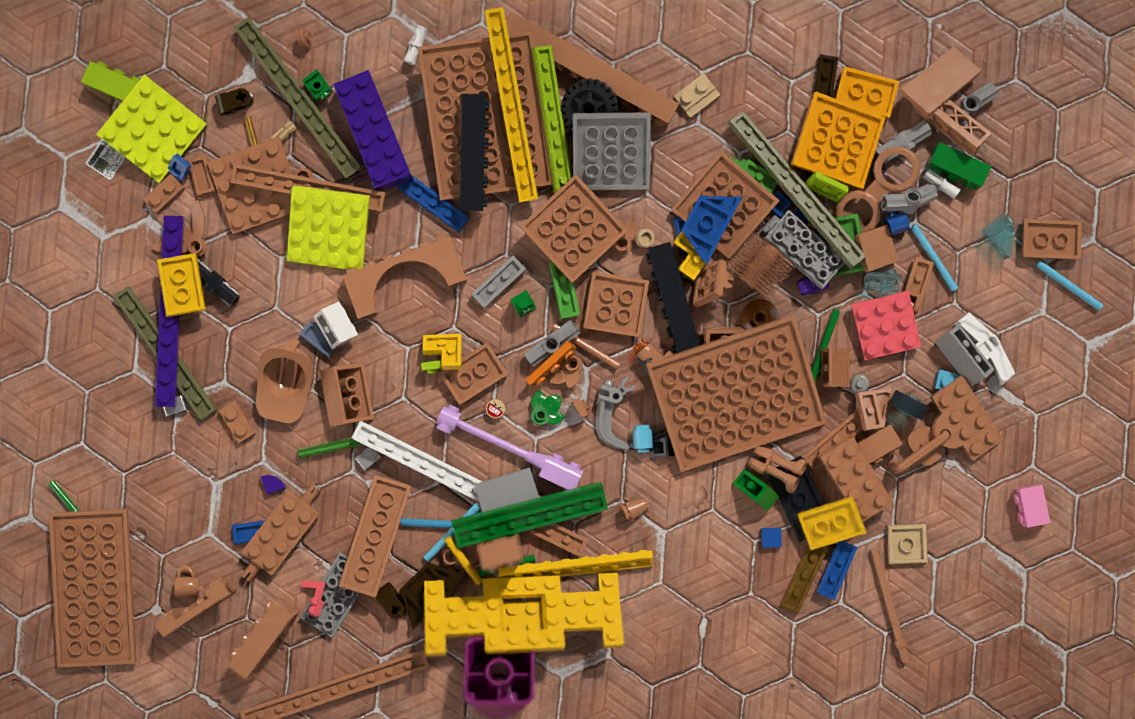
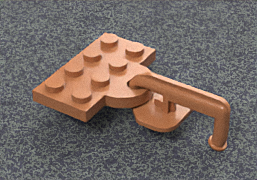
M958 376L930 397L939 414L934 419L932 428L919 426L908 435L907 443L913 453L900 463L897 460H890L888 468L892 471L904 472L918 461L922 465L930 466L942 457L944 447L958 448L961 446L970 461H974L1002 441L1003 437L965 378Z

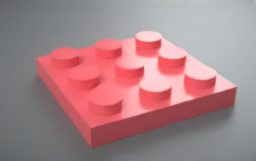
M909 291L851 304L864 360L921 347Z

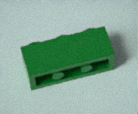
M941 142L935 145L926 165L937 174L947 175V178L953 182L960 181L964 183V186L970 190H978L983 187L992 167Z

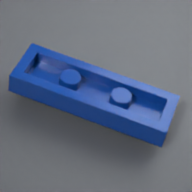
M845 541L837 542L816 590L817 593L832 600L836 599L858 547Z

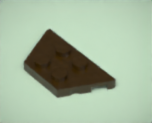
M431 562L425 564L400 588L411 628L414 630L425 619L424 581L444 580V598H447L468 577Z

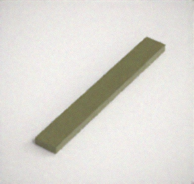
M127 286L113 296V298L157 359L159 326L132 288ZM178 355L177 388L200 421H203L218 409Z

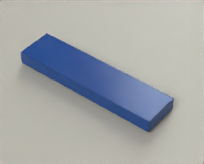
M412 176V180L397 187L401 192L458 233H460L470 219L469 216L447 200H440L439 194L414 176Z

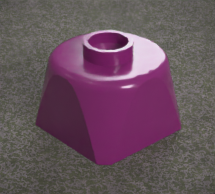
M471 637L465 643V700L474 710L488 718L506 719L519 714L534 699V651L486 654L485 637ZM495 679H504L505 681H503V682H496V681H494V680H495Z

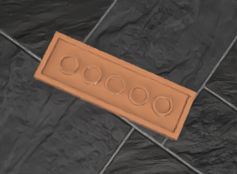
M374 475L339 583L340 587L377 597L412 486Z

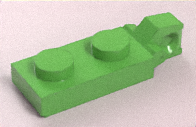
M733 157L731 158L771 194L773 193L778 183L766 169L748 159L742 158L739 161Z

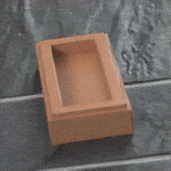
M207 155L188 159V162L192 165L190 171L198 197L217 192L207 164L209 161Z

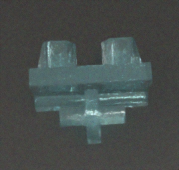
M877 269L867 272L864 290L880 291V296L883 297L886 296L887 291L899 292L902 274H897V271L893 269L887 270L886 273H879Z

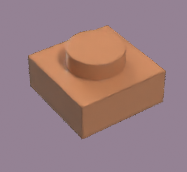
M577 398L572 401L581 418L588 415L587 410H589V407L584 399L581 401Z

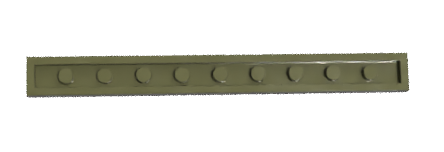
M248 16L233 27L346 180L362 169L250 17Z
M742 112L730 120L728 123L730 128L845 264L852 269L864 260L866 255L750 118Z

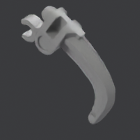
M627 376L622 379L618 387H614L613 381L606 379L604 384H601L596 402V430L598 437L605 444L622 450H628L629 445L613 434L611 430V417L615 403L621 402L623 395L635 387L634 383L630 387L624 385L629 379Z

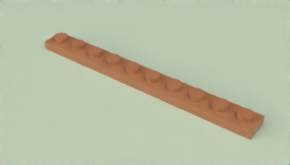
M421 649L240 711L242 719H279L430 668L425 649Z

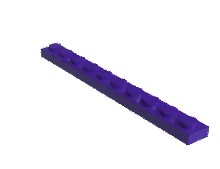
M164 215L162 259L182 256L184 217ZM160 287L155 407H176L180 315L166 316L162 287Z

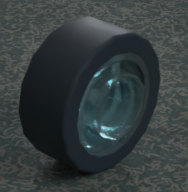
M895 390L889 402L898 411L920 420L923 419L928 409V406L921 403L920 399Z

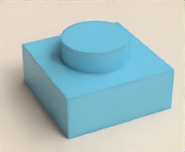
M938 370L934 389H942L956 379L958 374Z

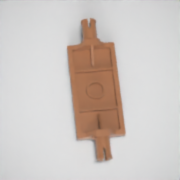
M311 483L302 496H297L290 490L285 494L241 553L251 559V563L241 574L242 577L245 578L251 573L246 580L252 582V579L260 569H264L271 575L276 572L320 514L312 507V501L322 490L320 487H317L312 492L316 484Z

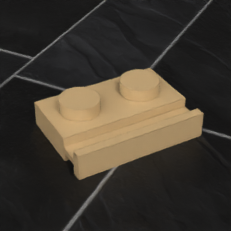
M703 73L674 95L673 98L691 119L720 97L721 94L717 92L714 85Z

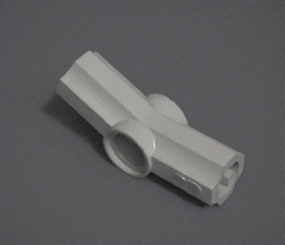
M989 82L972 94L967 95L958 107L972 117L976 110L999 96L998 90ZM966 101H971L974 105V108H968L966 105ZM957 119L960 126H966L968 123L964 119Z
M927 184L918 189H908L906 193L884 194L881 197V208L883 211H903L906 214H913L917 208L937 199V189L933 184Z

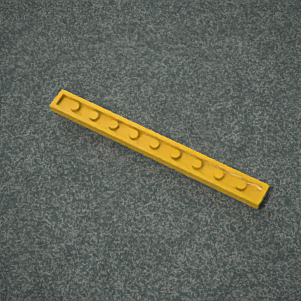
M504 7L484 10L519 202L538 199Z

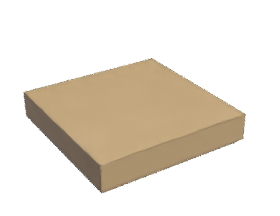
M926 524L886 525L888 564L928 563Z

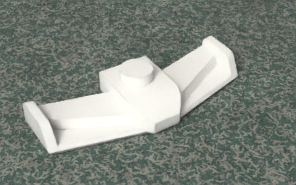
M967 313L954 323L955 326L960 324L967 335L976 342L975 345L985 358L989 359L1000 381V386L1015 375V371L1000 340L971 313Z

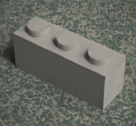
M960 324L944 333L935 341L951 365L965 378L970 387L984 380L995 370Z

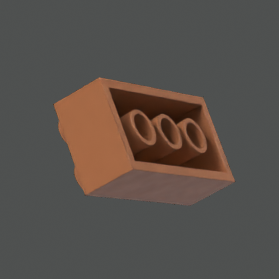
M848 435L816 455L842 499L854 497L863 522L894 503L854 437Z
M519 533L484 541L477 546L482 568H488V572L500 569L503 564H507L508 567L518 565L524 556Z
M282 598L276 601L273 600L263 610L265 615L258 618L252 625L254 630L242 638L240 641L242 646L235 649L228 657L230 662L227 666L244 679L254 674L299 613L298 610Z

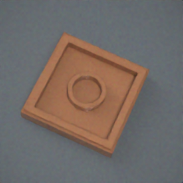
M888 224L854 235L857 246L866 255V258L862 260L865 272H870L898 261Z

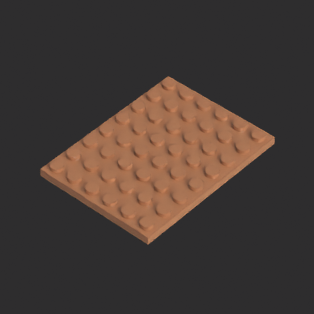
M533 32L508 34L536 187L553 185L532 48L534 47ZM489 37L418 47L440 200L460 198L462 94H486V99H490L489 111L486 110V118H489V130H485V138H489V149H485V157H488V169H484V176L488 177V188H484V194L517 190Z
M794 315L646 364L681 472L827 423Z

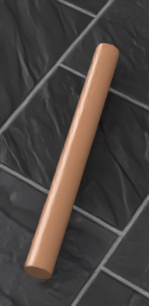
M555 323L552 330L555 331L561 326ZM576 336L570 340L617 370L620 363L579 337Z

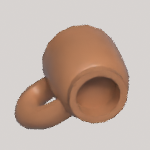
M181 565L177 569V577H175L174 582L176 598H188L200 594V581L195 578L193 569L188 565ZM187 572L192 577H181V573Z

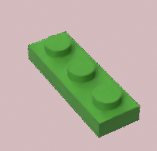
M550 262L549 267L560 319L580 316L574 283H571Z

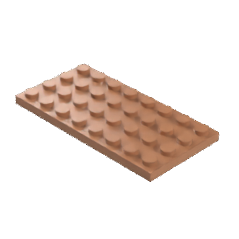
M128 509L49 513L57 668L135 664L137 658Z

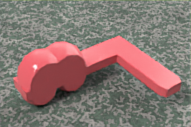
M303 581L301 587L316 589L315 595L311 599L312 606L308 608V613L310 616H319L323 608L321 598L325 582Z

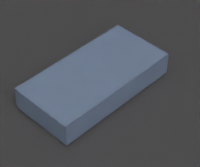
M312 320L309 321L299 334L329 359L339 348L331 349L321 329Z

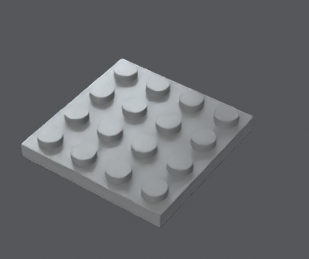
M573 113V176L576 174L590 190L650 189L651 114Z

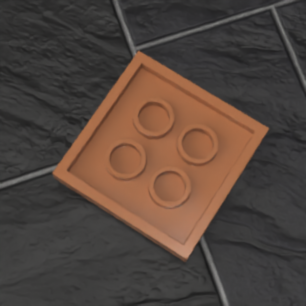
M593 271L583 328L640 338L649 280Z

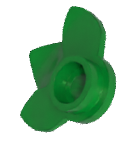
M541 390L537 391L531 400L533 408L531 412L532 422L538 426L545 425L546 423L552 425L559 424L565 417L558 411L562 404L561 396L551 395L546 398ZM542 413L544 418H539L537 414Z

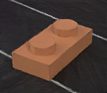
M170 173L143 200L158 214L185 187Z
M233 401L219 410L238 443L256 434L237 401Z

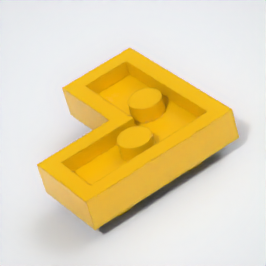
M681 231L673 244L689 255L678 270L694 281L706 263H704Z
M423 335V355L442 354V370H460L462 368V335Z

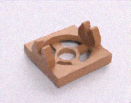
M721 259L699 272L695 283L694 306L700 307L721 297L723 290L733 287V285L728 283L733 281V277L725 271L726 261ZM717 271L716 276L712 277V272ZM715 283V289L713 292L710 293V291H712L711 287Z

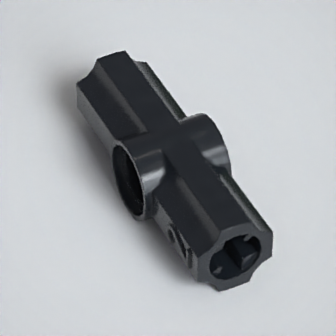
M197 258L202 287L212 295H216L231 308L241 296L239 292L227 284L221 275L214 270L212 271Z

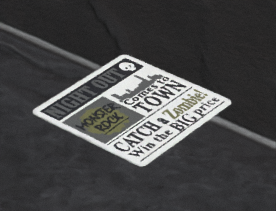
M102 139L86 162V165L111 180L126 157Z

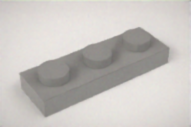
M512 255L471 295L485 309L526 268Z

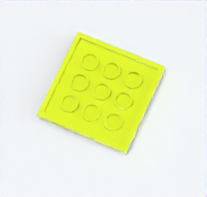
M144 74L96 135L160 183L169 171L168 166L173 155L179 154L181 156L207 123Z
M293 185L287 261L342 269L357 268L359 270L364 268L370 196Z

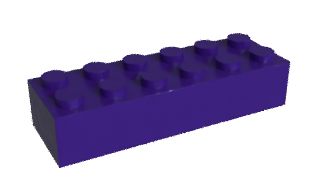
M369 70L333 84L376 191L383 192L412 180V174Z

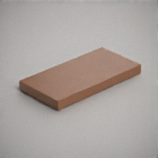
M953 46L901 88L900 93L928 117L979 76L981 70Z

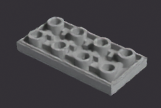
M789 210L764 238L765 241L782 253L783 257L788 258L789 262L791 261L798 270L820 289L826 286L845 263L827 242Z
M342 552L338 554L322 581L325 582V587L321 598L323 601L321 614L316 617L309 615L308 608L312 606L310 600L300 616V619L331 638L334 637L360 595L359 592L339 586L348 558Z

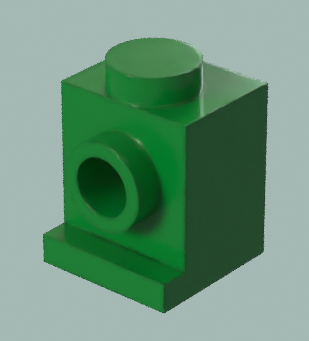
M317 69L302 79V82L317 102L320 100L325 101L331 96L330 93L333 90ZM320 83L321 87L319 89H315L314 86Z
M527 290L510 299L520 318L536 309Z

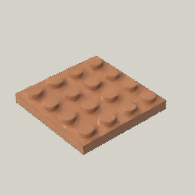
M280 137L207 162L232 234H237L290 215V194L230 183L234 164L293 175Z
M720 151L671 210L686 222L699 196L742 197L716 246L722 254L730 259L737 248L743 244L745 238H748L747 235H750V232L752 233L780 200L724 152Z
M576 174L520 226L523 232L571 283L628 231Z

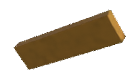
M807 545L780 606L797 614L799 613L830 545L810 550L809 545Z

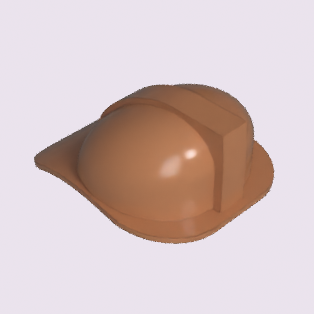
M290 339L287 346L282 345L268 348L259 358L256 407L259 414L266 419L293 423L304 412L314 371L309 356L306 352L299 349L300 341Z

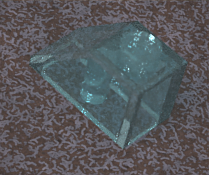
M1001 214L982 228L981 231L1005 260L1011 257L1013 253L1015 228L1011 218Z

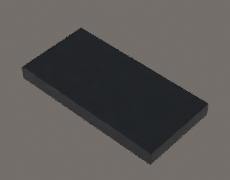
M799 456V457H796V458H794V459H792V460H790V461L796 462V461L802 459V457ZM777 466L775 468L799 478L798 486L792 494L787 492L783 481L767 474L775 493L779 496L778 499L798 541L801 542L806 537L799 521L798 513L822 506L824 503L807 467L802 476H798L784 467Z

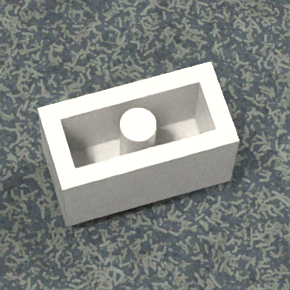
M340 302L321 309L313 316L331 349L350 342L358 335L355 326L349 320Z

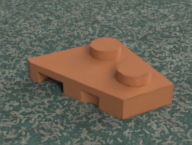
M892 388L855 394L864 432L884 428L885 415L889 407L888 399L892 393Z

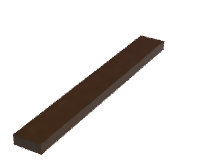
M819 55L813 93L818 92L833 97L839 57ZM801 169L800 179L806 183L814 173ZM812 191V193L817 197L818 193Z

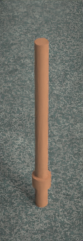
M878 549L870 550L894 633V644L898 648L902 663L909 662L905 647L907 643L901 633Z

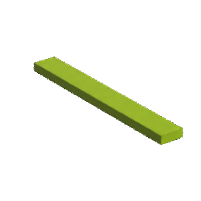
M552 45L533 47L532 55L555 194L572 176Z

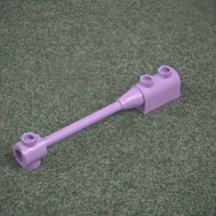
M450 404L448 407L444 406L436 421V424H438L436 428L450 434L456 427H459L525 458L526 461L541 469L540 477L568 490L576 488L583 473L580 470L581 465L572 461L570 464L563 462L564 457L555 453L550 456L531 451L528 452L460 420L462 414L458 413L459 408Z

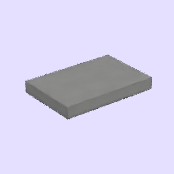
M530 467L474 484L482 512L539 497Z

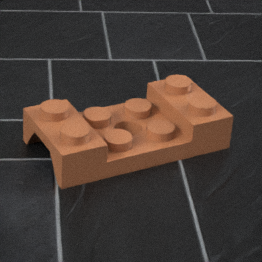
M220 577L207 585L209 588L204 591L207 596L196 601V607L192 605L183 611L178 610L175 612L172 609L158 617L160 621L155 626L161 635L165 637L169 633L175 632L235 592L236 588L229 577L226 579Z

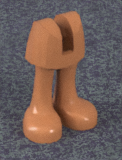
M760 446L755 447L753 453L761 458H766V461L762 463L760 460L750 458L748 465L761 475L767 473L780 479L786 485L787 492L793 494L798 486L799 478L787 474L771 464L774 463L792 471L798 476H802L808 461L804 459L796 462L789 461L774 454L773 449Z

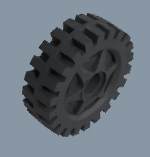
M588 78L576 82L566 91L561 102L562 118L566 121L565 124L570 127L571 131H573V113H618L619 103L616 99L617 96L612 91L613 89L606 85L607 83L601 82L599 79ZM587 103L594 106L593 112L586 110L585 105Z

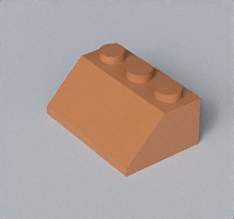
M364 363L335 366L320 370L330 427L374 419Z

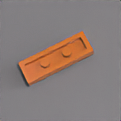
M567 341L525 380L531 386H540L546 381L545 377L550 372L554 373L560 368L559 364L564 359L568 360L574 355L573 351L576 349V346L572 342Z

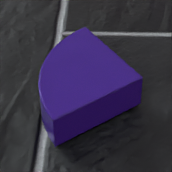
M261 476L267 494L286 488L284 482L275 476Z

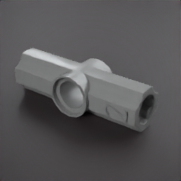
M923 120L909 130L902 131L894 136L891 141L875 150L876 157L878 158L879 154L886 149L895 146L911 150L917 143L932 135L930 126ZM900 154L889 156L887 159H885L883 164L887 163L888 161L892 160Z
M569 320L525 352L524 355L529 363L535 367L552 353L556 352L564 343L579 335L580 331L575 323ZM548 339H555L557 347L551 348L548 346Z

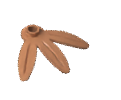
M196 200L192 207L193 233L184 223L183 254L190 252V254L196 253L197 257H201L207 250V243L202 239L205 231V216L200 202ZM163 242L153 244L152 249L162 253Z

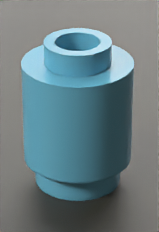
M650 425L634 426L633 446L634 449H638V453L649 452V448H653Z

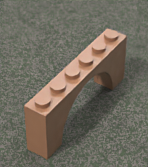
M447 235L436 238L437 242L431 244L424 242L418 245L419 248L412 251L411 248L400 251L401 255L395 257L388 255L383 257L381 262L375 263V261L364 264L362 269L352 268L347 270V274L342 276L357 318L362 320L378 314L376 308L378 287L391 270L403 264L421 263L434 268L444 277L449 288L467 282L452 238H447Z

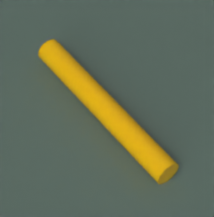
M451 536L446 537L445 543L475 584L479 585L482 583L483 580Z

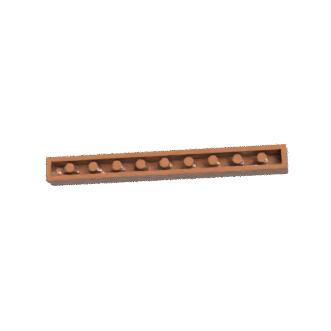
M513 12L511 13L506 22L508 34L532 31L534 47L552 45L556 70L568 72L569 76L576 81L588 78L599 79L601 82L604 81L608 87L610 86L613 89L612 91L616 94V99L620 101V105L628 109L631 107L637 110L636 113H650L651 119H653L652 122L660 127H663V125L667 127L679 103Z

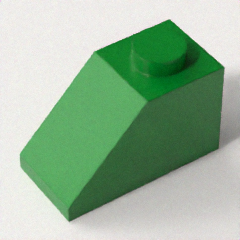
M746 469L732 483L766 511L779 498L769 486Z

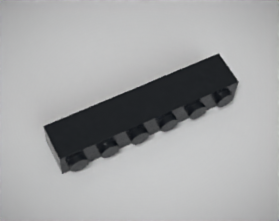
M462 94L460 211H484V207H487V196H484V188H488V177L484 176V169H488V157H485V149H489V138H485V130H489V118H486V110L489 111L490 99H486V94Z
M671 242L648 248V253L645 254L647 264L652 265L653 272H650L653 283H657L658 286L656 295L658 301H662L664 307L661 309L663 319H667L669 324L666 330L668 337L673 338L674 345L671 346L673 354L700 346Z

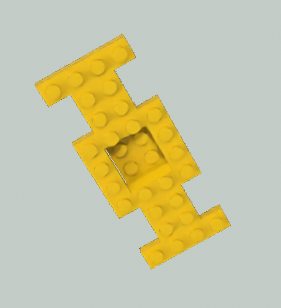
M618 573L598 574L599 591L561 593L560 575L483 579V596L444 598V580L424 581L426 656H446L445 637L485 635L486 654L565 650L564 632L602 630L604 648L624 647ZM541 597V601L503 602V599Z

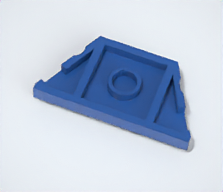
M699 196L681 231L704 263L707 264L742 197Z

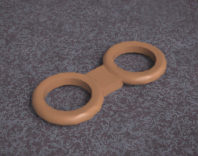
M895 146L879 154L874 165L875 180L865 191L856 190L848 192L840 199L836 205L835 217L843 216V209L851 199L861 198L868 201L873 209V218L867 226L861 228V233L876 228L881 217L879 204L881 203L882 195L889 194V192L899 193L906 191L915 185L919 178V160L909 149ZM895 154L907 157L913 168L909 180L899 185L887 182L881 171L885 159Z

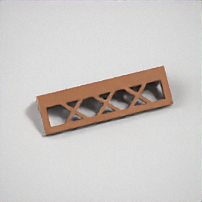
M948 100L928 117L916 107L914 109L972 157L992 134L951 100ZM943 108L952 109L953 115L945 114ZM957 119H964L968 122V126H960ZM972 131H979L984 136L978 140L973 136Z

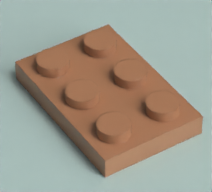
M1023 219L1021 258L1080 260L1082 221Z
M488 342L463 357L460 370H443L439 373L459 405H462L508 375Z

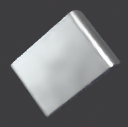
M183 395L177 397L176 407H163L166 417L187 410Z
M368 447L355 460L365 471L379 460L381 456L376 450Z

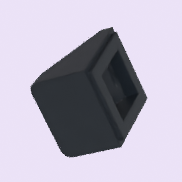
M669 437L652 439L653 448H650L651 458L674 456V450Z

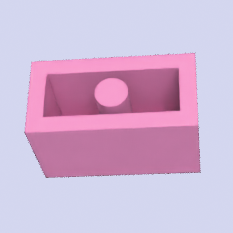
M1036 484L1016 488L1013 497L1015 504L1019 507V513L1017 514L1019 523L1023 527L1050 523L1043 485Z

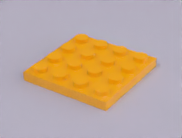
M814 92L791 165L812 173L817 171L840 183L862 190L886 117Z

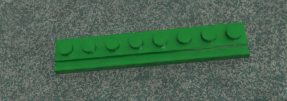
M600 481L453 519L451 524L457 546L461 548L608 510L603 484Z

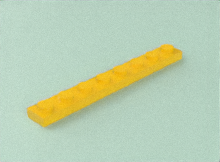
M640 550L633 553L603 554L598 557L585 556L580 559H562L555 562L525 563L520 566H504L498 569L499 578L557 575L565 577L653 567L652 550Z

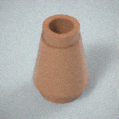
M643 498L624 503L620 510L626 521L629 519L632 521L649 509L650 505L648 500Z

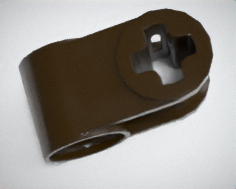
M244 88L216 95L215 100L220 116L249 108L254 103V96ZM243 95H246L247 97L244 98L245 101H241L240 99L243 98Z
M387 582L379 588L376 600L385 609L387 614L392 619L403 617L407 612L405 603L394 586ZM394 605L396 607H401V610L399 611L400 615L399 613H393V611L395 610Z

